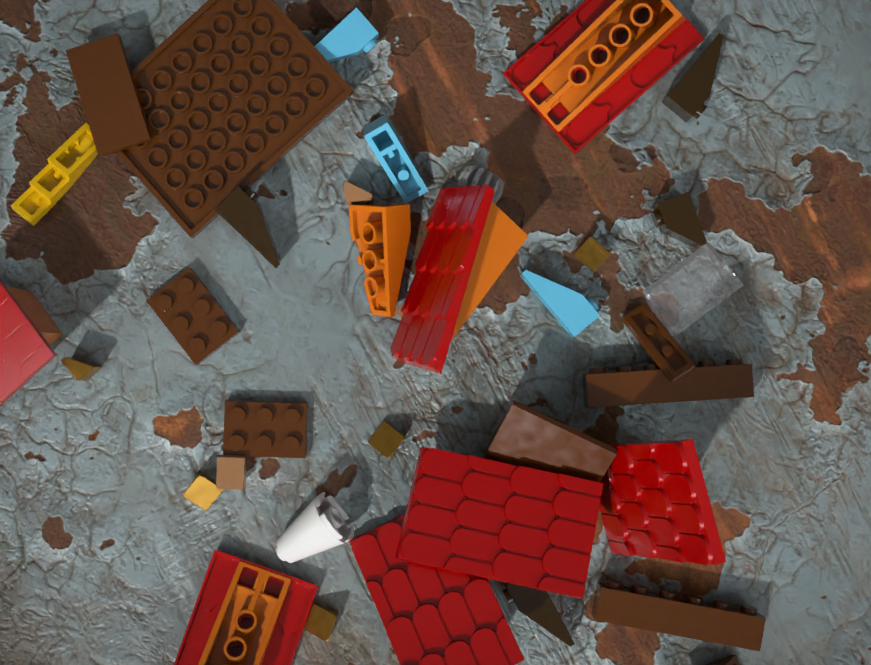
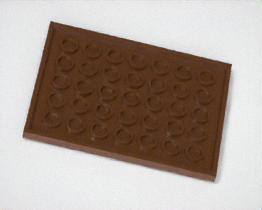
M208 0L132 70L153 140L116 153L189 237L195 238L219 216L215 209L239 184L244 188L247 185L251 187L355 92L274 0Z

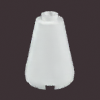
M325 492L317 495L277 539L275 550L282 561L293 563L347 543L354 537L353 526L348 528L345 522L349 519L347 513L333 496L324 497Z

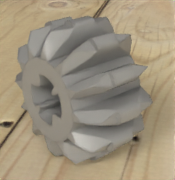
M473 165L465 166L458 178L457 187L488 184L495 191L492 202L496 205L503 193L504 182L498 175L491 173V171Z

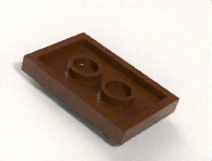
M190 267L146 300L195 365H199L240 333L237 326Z
M225 401L223 455L306 458L308 403Z

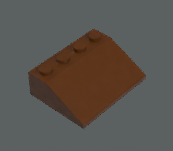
M514 400L489 439L482 458L600 482L617 455L618 450Z

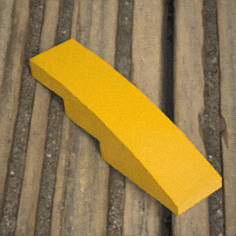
M87 123L82 125L47 159L49 164L29 182L31 187L11 205L12 209L32 226L61 199L97 156V149Z

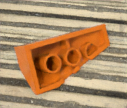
M410 204L349 205L350 234L352 241H357L359 248L358 264L364 267L366 275L364 287L371 314L394 317L411 233Z

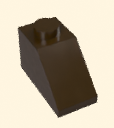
M689 192L658 202L652 206L651 217L656 227H660L662 233L694 248L707 244Z

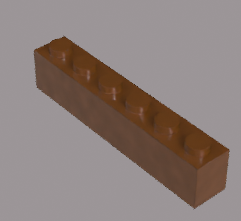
M742 359L725 360L726 365L715 366V361H698L699 367H694V369L672 383L657 364L644 365V370L633 371V366L617 367V372L606 373V367L589 368L590 374H582L584 405L591 408L754 397L752 364H743Z
M606 579L605 583L597 582L591 613L596 621L760 651L766 618L757 612L758 609L752 606L741 605L740 609L730 607V603L721 600H714L712 604L703 602V598L695 595H687L686 598L676 597V593L672 591L659 590V593L649 592L648 587L635 584L632 585V588L622 587L621 582Z

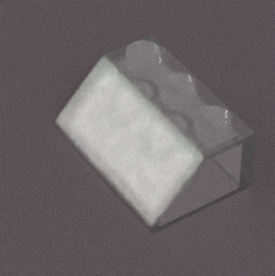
M707 242L643 290L642 294L653 314L671 336L675 338L737 292L743 286V283L712 245Z

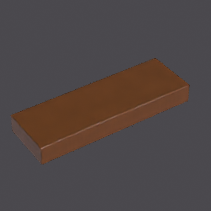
M645 303L622 316V322L671 383L694 369V362Z

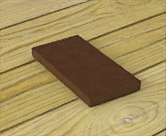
M116 33L66 50L98 156L103 157L152 141L153 138L121 36Z

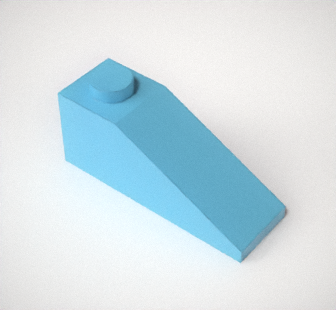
M355 8L314 47L330 63L359 55L363 51L366 54L369 53L379 43L376 40L379 37V33L363 14Z
M387 113L363 127L364 138L405 204L429 191Z
M528 270L520 274V277L571 338L577 336L600 316L597 312L599 307L591 297L585 298L576 291Z

